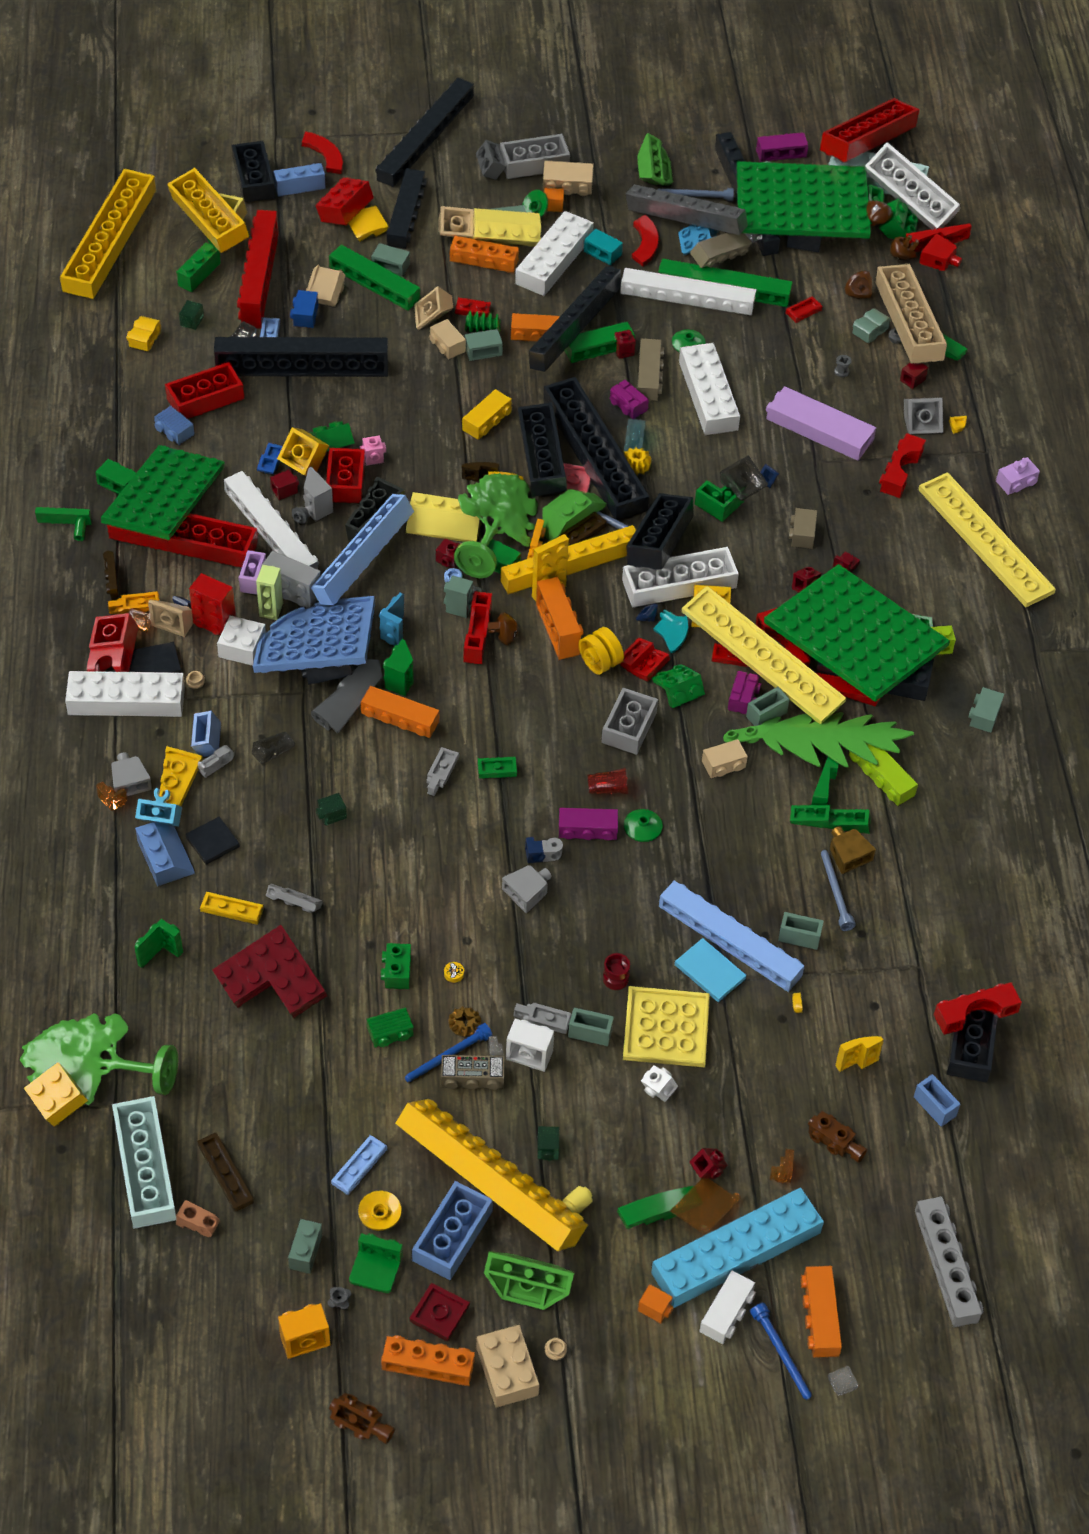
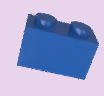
M298 290L297 296L293 298L294 309L290 311V319H293V326L314 328L319 305L318 292Z

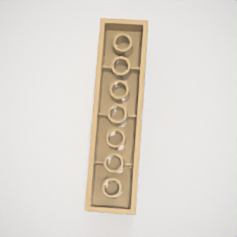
M910 264L878 267L876 286L910 362L921 363L944 360L947 343Z

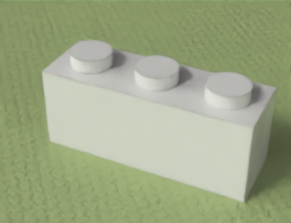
M732 1270L702 1320L700 1332L721 1344L724 1343L726 1338L730 1339L736 1329L734 1326L737 1320L741 1321L746 1312V1309H744L746 1303L751 1304L756 1292L753 1291L755 1282Z

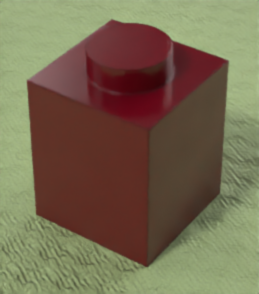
M910 362L902 368L900 381L914 389L926 380L928 367L923 363Z
M290 470L271 476V490L278 500L297 494L298 478Z

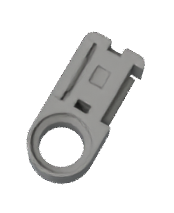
M227 745L220 747L214 751V754L198 762V771L206 778L229 763L234 757V752Z

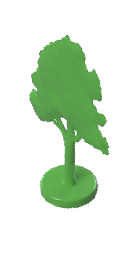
M500 473L484 475L479 480L480 483L467 485L471 498L466 493L458 496L459 505L463 513L473 517L477 516L486 526V532L481 542H463L454 553L455 563L465 574L475 578H486L493 574L497 566V558L488 546L495 534H503L505 532L509 537L522 543L523 546L530 547L529 543H531V540L527 536L525 528L533 530L535 526L528 521L526 514L535 516L538 504L536 498H528L530 488L526 481L519 478V475H501ZM488 516L494 519L492 526L487 521Z
M92 1014L84 1019H80L79 1022L74 1019L69 1021L62 1020L58 1024L43 1030L42 1034L22 1046L24 1053L20 1057V1061L24 1067H30L35 1070L32 1075L27 1076L30 1083L59 1062L68 1071L88 1101L85 1104L90 1105L94 1101V1095L101 1082V1076L113 1069L152 1073L154 1091L160 1095L169 1094L177 1075L178 1053L175 1046L166 1044L158 1051L154 1064L124 1060L116 1054V1044L128 1032L127 1023L120 1015L112 1014L105 1017L106 1024L102 1025L99 1016ZM102 1051H108L112 1059H102L100 1057Z

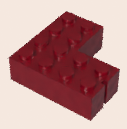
M279 925L212 969L237 1008L271 985L293 1018L328 996L282 925Z

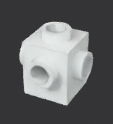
M655 1065L645 1073L641 1080L646 1087L644 1091L653 1098L657 1096L664 1102L677 1089L678 1085L668 1070L663 1067L659 1069Z

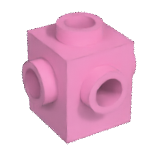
M380 436L362 438L363 446H360V449H365L366 465L384 463L386 446L385 442H381Z

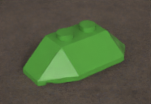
M647 133L637 156L639 178L653 185H671L673 180L670 159L665 149L661 146V140Z
M568 489L543 508V527L546 528L544 537L549 541L553 540L594 511L602 510L607 506V503L595 493Z
M489 1251L484 1271L485 1276L489 1279L501 1299L542 1310L570 1294L574 1272L555 1264L515 1254Z

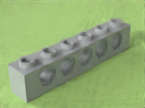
M942 1197L917 1201L915 1214L953 1327L978 1323L981 1314H983V1306L981 1301L977 1300L976 1285L974 1281L970 1280L969 1265L967 1261L964 1262L962 1256V1244L957 1242L956 1227L949 1218V1206L944 1203ZM933 1221H939L941 1224H935ZM939 1240H945L947 1243H941ZM945 1259H951L954 1263H949ZM952 1278H957L961 1282L957 1283L953 1281ZM959 1298H964L967 1302H962Z

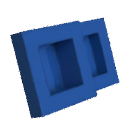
M268 443L265 453L261 455L257 471L274 475L281 463L277 458L283 446Z

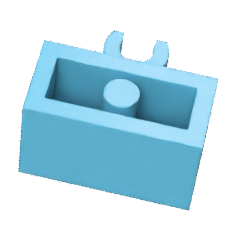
M156 788L154 790L156 801L138 799L136 819L145 822H158L179 826L182 807L166 803L170 797L169 790H165V795L160 797V789Z

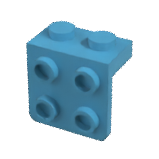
M693 224L680 230L678 234L682 253L684 255L689 254L698 242L717 236L718 230Z
M401 592L394 596L390 604L383 608L379 614L380 638L394 646L398 645L401 639H403L404 594Z

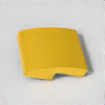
M377 206L362 209L349 222L359 242L373 233L377 237L389 228Z
M878 1036L863 1037L841 1044L836 1060V1068L841 1072L857 1063L863 1069L877 1062L884 1039Z

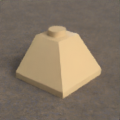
M441 206L439 234L473 238L474 209Z
M437 286L415 303L416 328L420 330L449 312L453 308L452 295Z
M151 599L148 601L151 626L183 637L186 636L193 625L192 609L175 603Z

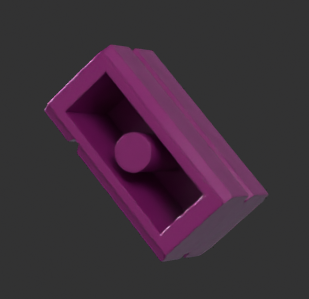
M623 380L619 385L617 384L610 389L611 403L620 407L625 415H629L632 419L648 410L649 399L628 381Z
M737 671L728 702L729 711L747 715L748 703L756 699L755 694L759 695L761 683H758V675Z

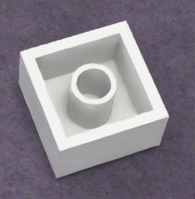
M229 616L217 642L218 657L253 666L259 639L266 632L265 624Z
M515 1018L507 1037L506 1060L545 1072L553 1053L554 1030L546 1026L532 1024L527 1020Z

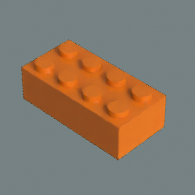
M558 577L537 581L536 607L558 659L561 660L580 655L578 644L581 635H583V628L581 624L578 625L577 614L575 610L572 611L571 600L569 597H566L564 584L560 583Z

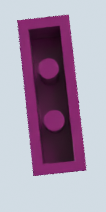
M804 132L757 137L756 151L760 162L807 157L808 143Z
M559 808L558 838L617 840L618 809Z

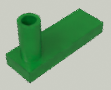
M36 507L35 509L38 523L75 524L74 539L77 541L85 539L86 525H92L90 509Z

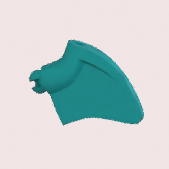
M663 610L664 613H660L662 620L653 629L662 636L670 653H674L681 647L688 635L687 616H676L672 612Z

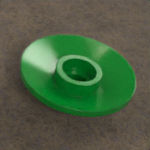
M534 190L525 197L522 205H524L528 213H540L541 218L547 210L548 198L543 191Z
M690 329L678 331L672 338V346L679 353L680 347L706 343L701 333Z
M634 810L624 820L626 834L635 841L649 842L656 839L662 832V820L651 810Z

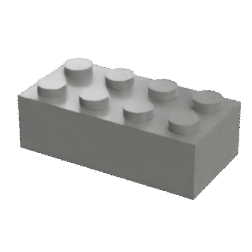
M562 134L500 143V149L506 164L504 171L507 179L544 174V161L570 162V153Z

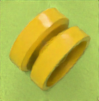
M601 627L594 631L592 635L589 634L579 640L580 654L585 664L595 674L600 675L624 660V652L618 638L607 627Z

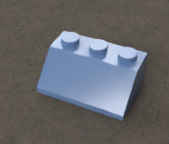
M321 163L272 172L278 196L325 189V173Z
M152 822L135 828L138 844L157 886L195 874L174 826Z

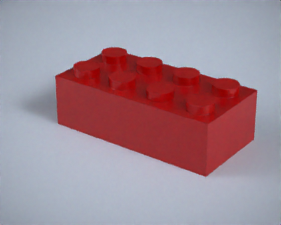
M229 362L165 384L168 402L172 408L174 407L186 419L244 399L243 384Z

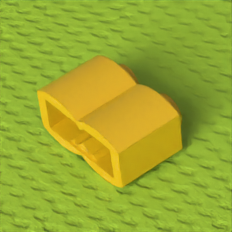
M140 316L138 320H135L132 330L127 334L129 347L149 351L161 332L160 320Z

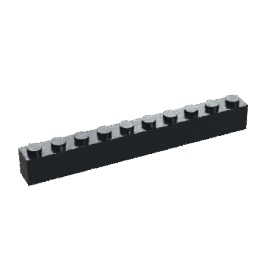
M457 78L450 84L449 88L442 93L441 97L434 102L433 106L426 111L425 115L409 130L408 134L401 139L399 144L394 146L391 153L386 155L382 163L377 165L375 171L377 173V181L394 187L404 176L406 168L410 169L474 97L473 83Z
M732 132L716 134L715 151L731 187L734 188L737 198V161L744 162L745 160ZM753 234L762 256L778 254L779 235Z
M606 266L529 350L530 369L547 371L621 288V269Z

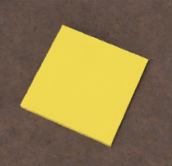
M629 986L623 1060L705 1067L710 993Z

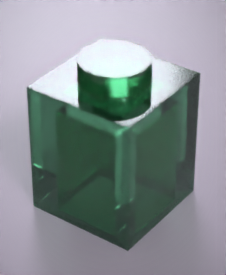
M187 300L179 312L180 326L196 330L204 317L203 304Z
M340 793L317 800L318 808L315 809L319 820H323L325 826L347 818L346 805Z
M538 1126L537 1159L545 1161L558 1159L559 1127Z

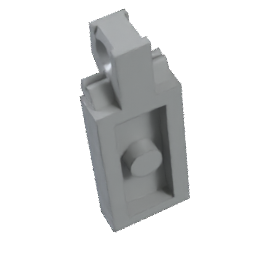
M441 747L427 774L426 783H429L427 794L435 796L438 788L444 787L459 759L458 752Z
M269 884L266 896L272 900L279 898L284 900V903L287 905H298L302 907V910L311 913L320 909L323 903L322 900L274 884Z
M534 1002L527 1006L516 1004L514 1016L527 1020L538 1026H546L563 1034L567 1033L572 1016L569 1012Z

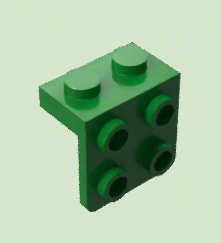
M676 665L673 669L659 672L657 676L652 678L655 684L666 690L669 706L672 708L705 695L701 675L685 665Z
M162 918L153 924L149 931L135 943L134 948L138 966L143 968L162 948H165L179 958L183 954L179 928L174 924L170 925Z
M361 1233L358 1240L359 1251L349 1277V1282L364 1288L390 1293L403 1257V1244L393 1239H381L374 1234L366 1235Z

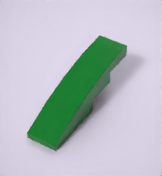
M689 1186L634 1201L619 1207L617 1212L626 1229H630L642 1223L648 1225L662 1218L666 1221L697 1208L703 1203L694 1187Z

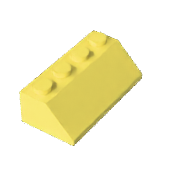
M474 208L473 239L497 244L536 246L540 241V213Z
M413 492L410 505L414 512L407 521L406 533L446 538L461 542H477L482 521L477 516L473 517L464 514L458 499Z

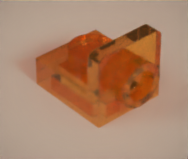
M130 608L128 613L131 614L138 624V630L148 633L151 623L150 614Z
M103 781L96 785L98 797L111 811L123 806L127 802V794L124 788L115 792L111 786H107Z
M786 1149L785 1157H780V1166L771 1167L770 1180H775L778 1183L791 1182L794 1150Z

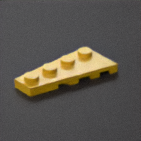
M166 746L159 795L162 797L165 795V790H169L170 797L166 803L182 806L198 772V762L203 761L202 755Z

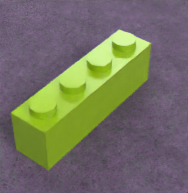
M866 743L877 760L878 765L849 752L851 760L857 763L863 772L874 781L875 785L881 788L889 800L893 801L897 806L916 795L918 784L885 750Z

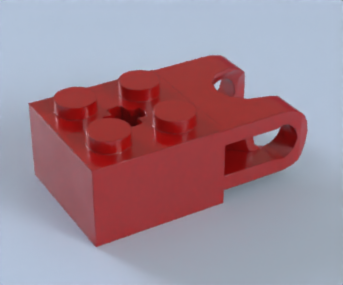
M130 613L95 618L89 644L91 650L87 671L105 672L106 669L112 666L116 672H129L139 628Z

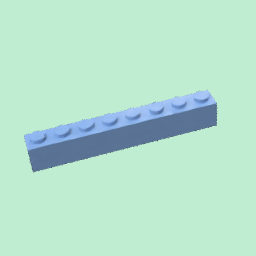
M392 494L311 586L320 604H336L338 599L358 579L359 575L369 566V563L379 554L382 548L389 543L394 534L399 531L400 527L408 521L414 510L406 495Z
M674 880L660 895V908L787 992L802 977L804 965L798 959L792 958L781 948L769 943L766 938L755 934L749 927L737 922L734 917L726 915L717 906L711 905L700 895L688 890L685 885L679 884Z

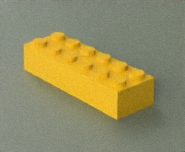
M196 168L167 184L173 200L221 253L249 237L245 222Z

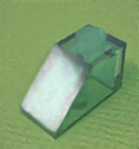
M628 418L624 451H627L629 448L634 449L635 447L637 449L643 448L646 420Z

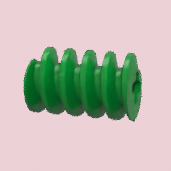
M470 310L466 316L465 332L469 327L470 332H473L476 328V332H480L481 329L483 331L498 329L500 333L501 319H499L498 314L492 318V313H489L488 317H486L485 312L480 317L478 311L472 316V311Z

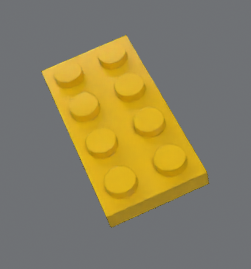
M565 534L534 549L532 598L535 601L537 581L558 577L560 583H563L566 587L569 538Z

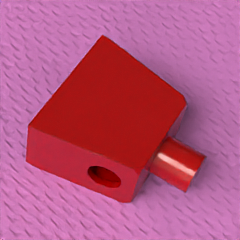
M935 234L922 250L919 264L945 271L950 264L959 267L962 258L956 256L957 246Z

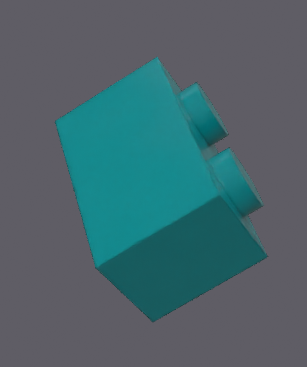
M595 229L584 239V252L609 265H612L622 255L623 242L598 229Z

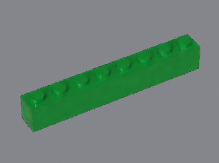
M668 259L661 260L658 271L660 274L756 289L755 302L788 307L793 282L708 266L701 268L696 264Z

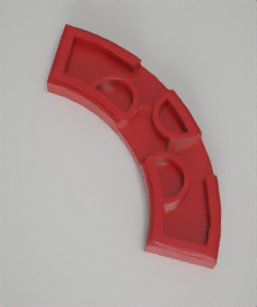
M305 132L302 146L311 148L324 156L326 172L342 174L343 161L338 148L331 141L320 135Z
M646 215L633 222V227L639 232L642 242L639 248L632 253V259L642 267L651 261L658 248L657 229Z

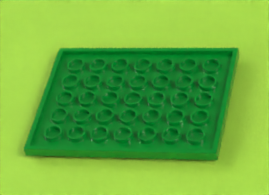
M737 161L738 208L745 209L748 224L742 233L870 238L865 167Z
M839 564L764 617L765 624L875 702L943 651L950 643L949 639Z

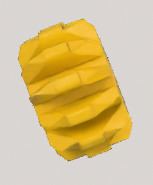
M637 447L624 451L623 455L637 476L639 473L644 475L646 471H649L652 460L651 456H649V451H644L643 448L637 449Z

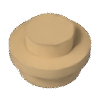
M192 671L186 677V684L192 689H198L205 683V678L199 671Z
M559 1338L550 1339L545 1345V1354L552 1360H560L567 1353L566 1343Z

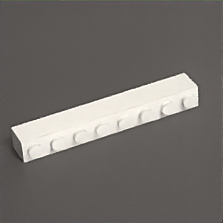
M625 268L620 294L752 315L756 289Z
M241 471L224 479L227 495L250 523L257 528L259 534L273 551L318 570L319 561L315 555L312 556L307 545L300 541L296 532L293 533L288 522L283 521L278 510H274L269 499L264 498L261 490L254 486L249 476H246Z

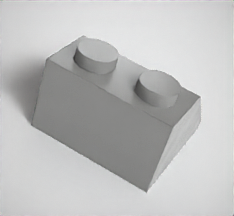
M942 398L904 399V418L908 434L943 433Z
M309 467L304 484L303 498L309 517L311 516L316 522L333 512L332 488L312 467Z

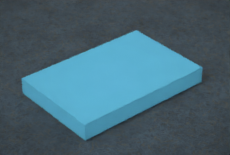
M703 938L679 957L674 964L706 993H710V996L717 1002H720L746 979L745 973Z

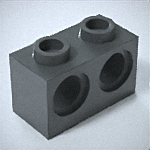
M485 140L476 152V156L483 176L496 180L506 168V164L499 144Z

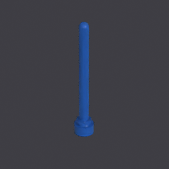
M486 1023L481 1024L473 1035L405 1076V1080L411 1082L441 1064L442 1055H456L477 1041H487L492 1038L493 1034Z
M765 1303L754 1306L750 1310L754 1320L762 1323L803 1398L806 1400L810 1399L812 1396L810 1390L769 1320L768 1307Z

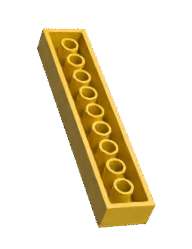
M128 169L122 171L60 276L62 292L94 299L156 192L155 176Z
M425 1099L407 1103L396 1121V1125L555 1250H564L577 1244L588 1226L583 1221L581 1215L567 1209V1205L563 1201L553 1198L546 1188L535 1184L531 1176L522 1174L517 1170L518 1167L514 1163L504 1160L500 1152L486 1146L482 1138L472 1135L465 1125L458 1124L453 1120L451 1114L441 1111L434 1101Z

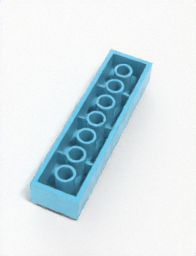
M800 1187L653 1261L651 1273L662 1291L673 1297L672 1306L675 1308L724 1283L732 1270L742 1274L750 1270V1267L756 1264L760 1265L820 1234L824 1221Z

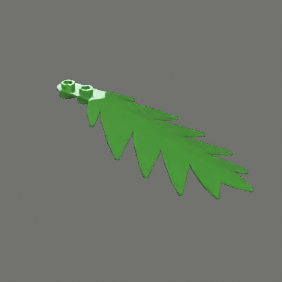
M843 712L831 715L822 724L816 721L811 723L813 719L808 714H801L780 721L781 717H775L765 721L762 725L729 730L723 736L725 743L738 739L740 743L746 741L751 744L763 738L765 743L778 754L783 755L780 747L782 745L801 759L820 767L821 765L812 746L813 744L825 755L848 768V763L839 744L860 758L878 765L877 760L866 743L886 751L900 753V749L893 741L912 736L914 732L892 728L897 724L895 721L866 725L873 717L872 714L839 724L844 715Z

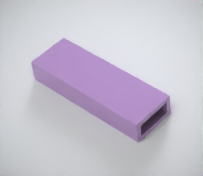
M785 386L780 392L776 393L773 402H769L766 408L767 420L857 461L875 437L876 427Z

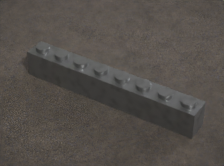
M633 185L626 193L628 210L737 235H740L748 226L746 211L742 208L639 185Z

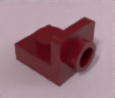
M631 330L615 332L614 337L617 341L616 355L618 359L634 356L636 341Z
M845 551L841 556L836 555L834 557L832 568L839 564L852 573L859 565L860 559Z

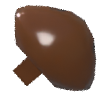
M869 201L867 204V215L872 222V226L886 223L893 214L891 207L884 202Z
M911 235L906 239L899 236L892 241L890 253L894 258L900 260L915 258L916 253L914 249L919 244V240L916 239L915 242L910 244Z
M863 270L853 274L844 288L845 294L855 298H870L872 294V277L870 272Z
M502 612L499 615L497 622H488V632L499 633L498 639L504 645H509L518 634L519 626L516 620L506 612Z

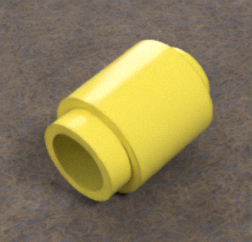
M578 1186L563 1199V1202L571 1212L580 1214L592 1203V1193L588 1188Z

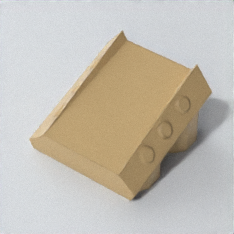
M317 265L313 269L306 291L318 292L320 304L335 307L339 301V294L344 290L346 275L341 269L338 271Z

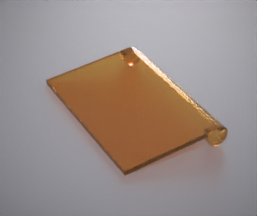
M702 1178L671 1209V1212L706 1235L741 1199V1196L738 1193L732 1195L710 1179Z

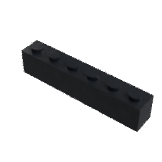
M406 168L387 231V246L406 249L408 243H411V231L414 232V221L418 219L417 210L421 209V199L424 198L425 194L424 188H427L428 178H425V171Z

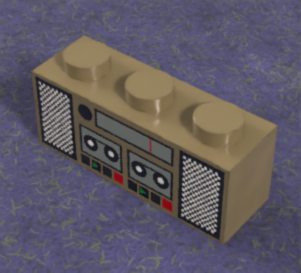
M442 1055L441 1087L455 1089L457 1087L468 1089L488 1088L491 1090L504 1088V1056Z

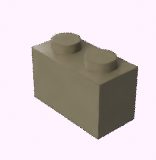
M796 508L795 515H791L790 525L793 528L789 530V539H792V547L813 549L817 510Z

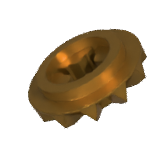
M462 1006L460 1009H454V1012L449 1016V1027L459 1036L473 1035L477 1027L481 1025L479 1013L474 1011L472 1007L465 1008ZM463 1016L468 1020L467 1026L461 1021Z

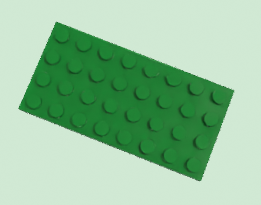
M158 445L101 516V523L170 540L223 470L224 461Z

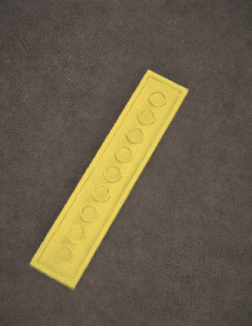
M948 472L919 485V491L1025 607L1055 593L1056 589Z
M708 586L682 608V613L774 688L779 687L790 701L817 723L822 724L846 701L845 696Z

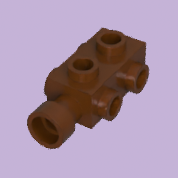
M821 1111L818 1116L814 1115L808 1123L810 1138L816 1143L822 1142L825 1144L831 1154L843 1156L847 1152L857 1163L865 1157L868 1149L861 1144L857 1145L854 1143L856 1137L854 1131L850 1127L839 1123L833 1115Z
M346 1393L338 1399L334 1398L329 1407V1410L332 1411L330 1418L335 1420L334 1424L342 1429H351L354 1431L353 1435L356 1438L364 1440L375 1435L379 1441L387 1445L393 1437L395 1428L389 1424L384 1425L380 1423L383 1414L378 1412L374 1406L366 1405L360 1402L356 1396Z

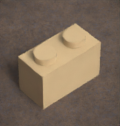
M448 319L430 327V341L448 359L466 352V339Z
M737 739L704 749L702 762L710 778H714L746 768L748 756Z

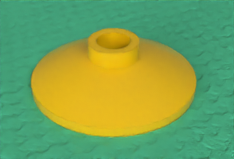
M374 1191L367 1194L361 1200L358 1208L359 1218L369 1229L376 1231L387 1230L399 1221L401 1217V1204L397 1197L389 1192ZM378 1212L384 1213L382 1216H377L376 1214Z

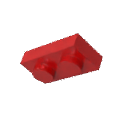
M458 297L455 314L467 316L471 310L472 316L478 311L480 317L483 312L488 317L491 302Z

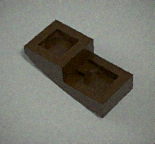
M471 462L462 464V479L479 482L480 477L483 478L484 475H488V472H499V463Z

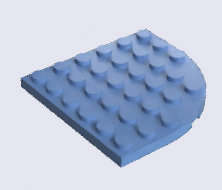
M375 597L338 599V602L334 605H324L317 602L314 603V607L307 609L301 607L282 616L272 623L270 630L264 632L259 639L253 663L254 673L365 664L374 615Z

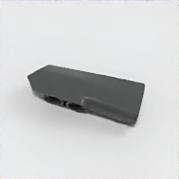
M367 659L365 664L359 665L352 671V675L346 676L339 683L337 690L311 711L312 718L329 731L333 728L338 734L361 706V700L369 687H376L381 681L382 672L379 660Z

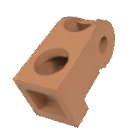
M187 1200L184 1201L176 1215V1225L182 1228L185 1226L206 1237L213 1235L220 1222L216 1215Z

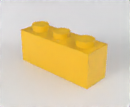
M495 389L462 418V430L479 440L491 428L498 425L500 420L511 413L512 399Z

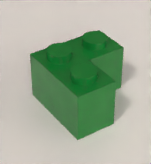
M731 479L720 489L707 480L696 490L695 505L723 522L744 503L746 487Z

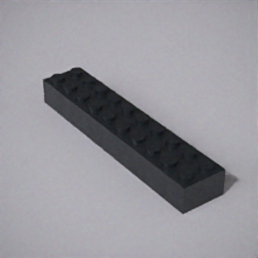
M215 337V367L229 362L237 376L388 377V338Z
M576 377L544 386V403L552 402L556 423L585 468L586 473L590 476L603 501L607 503V507L614 519L620 520L648 511L649 495Z

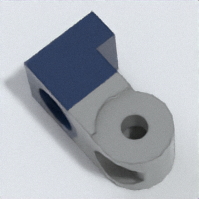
M526 837L525 852L528 864L555 861L562 856L563 843L560 839L550 838L547 841H534V837Z

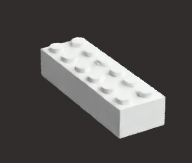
M886 143L865 165L866 173L894 198H899L905 203L908 209L931 229L944 228L960 209L958 202L889 143Z
M564 211L517 267L515 284L545 296L584 248V239L593 232V222Z
M714 343L680 347L679 363L704 434L710 435L738 431L740 414Z
M724 547L670 557L664 568L659 570L646 567L637 568L630 565L623 566L622 581L632 607L691 597L693 596L694 585L737 588L739 573L729 548Z
M69 671L65 700L68 715L182 717L185 690L183 673Z

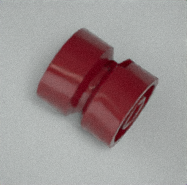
M613 953L605 959L603 982L609 989L621 990L627 986L630 972V960L627 956Z

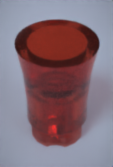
M625 767L595 773V775H587L589 793L628 794Z

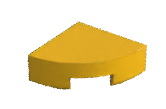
M967 416L950 417L949 423L953 434L959 433L965 428Z

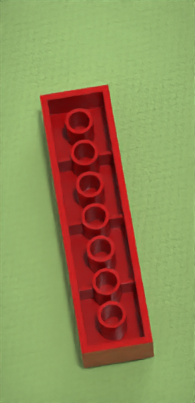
M893 98L823 132L820 151L825 152L828 156H834L842 162H847L915 128L920 109Z
M257 210L256 216H253L254 228H251L250 232L252 239H249L248 249L250 250L246 252L245 274H242L243 286H240L239 290L241 298L237 299V308H240L238 320H241L243 328L261 329L279 237L277 211Z
M190 513L170 540L107 525L109 539L241 568L247 551H255L258 544V533L255 527Z

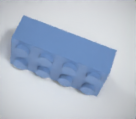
M455 1181L413 1247L412 1261L451 1280L493 1212V1200Z

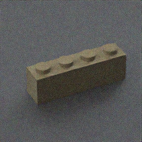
M727 232L698 242L690 254L701 268L711 267L717 262L722 263L726 259L731 260L738 255L743 256L749 251L748 248L752 242L745 233L737 235Z
M641 338L638 391L649 400L658 401V394H662V384L659 382H662L663 371H660V369H663V359H660V357L664 356V347H661V340Z

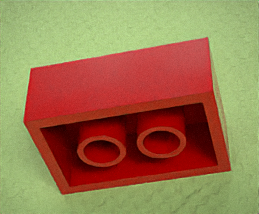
M342 178L315 206L321 222L347 225L374 196L369 181Z
M329 448L326 482L332 488L333 502L360 503L363 496L365 449Z
M201 573L189 587L193 624L221 636L229 616L236 617L233 587Z

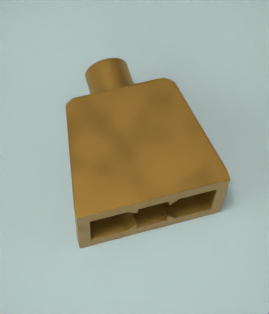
M838 826L832 830L831 834L834 838L831 840L830 851L841 874L874 860L876 849L856 829L844 832Z

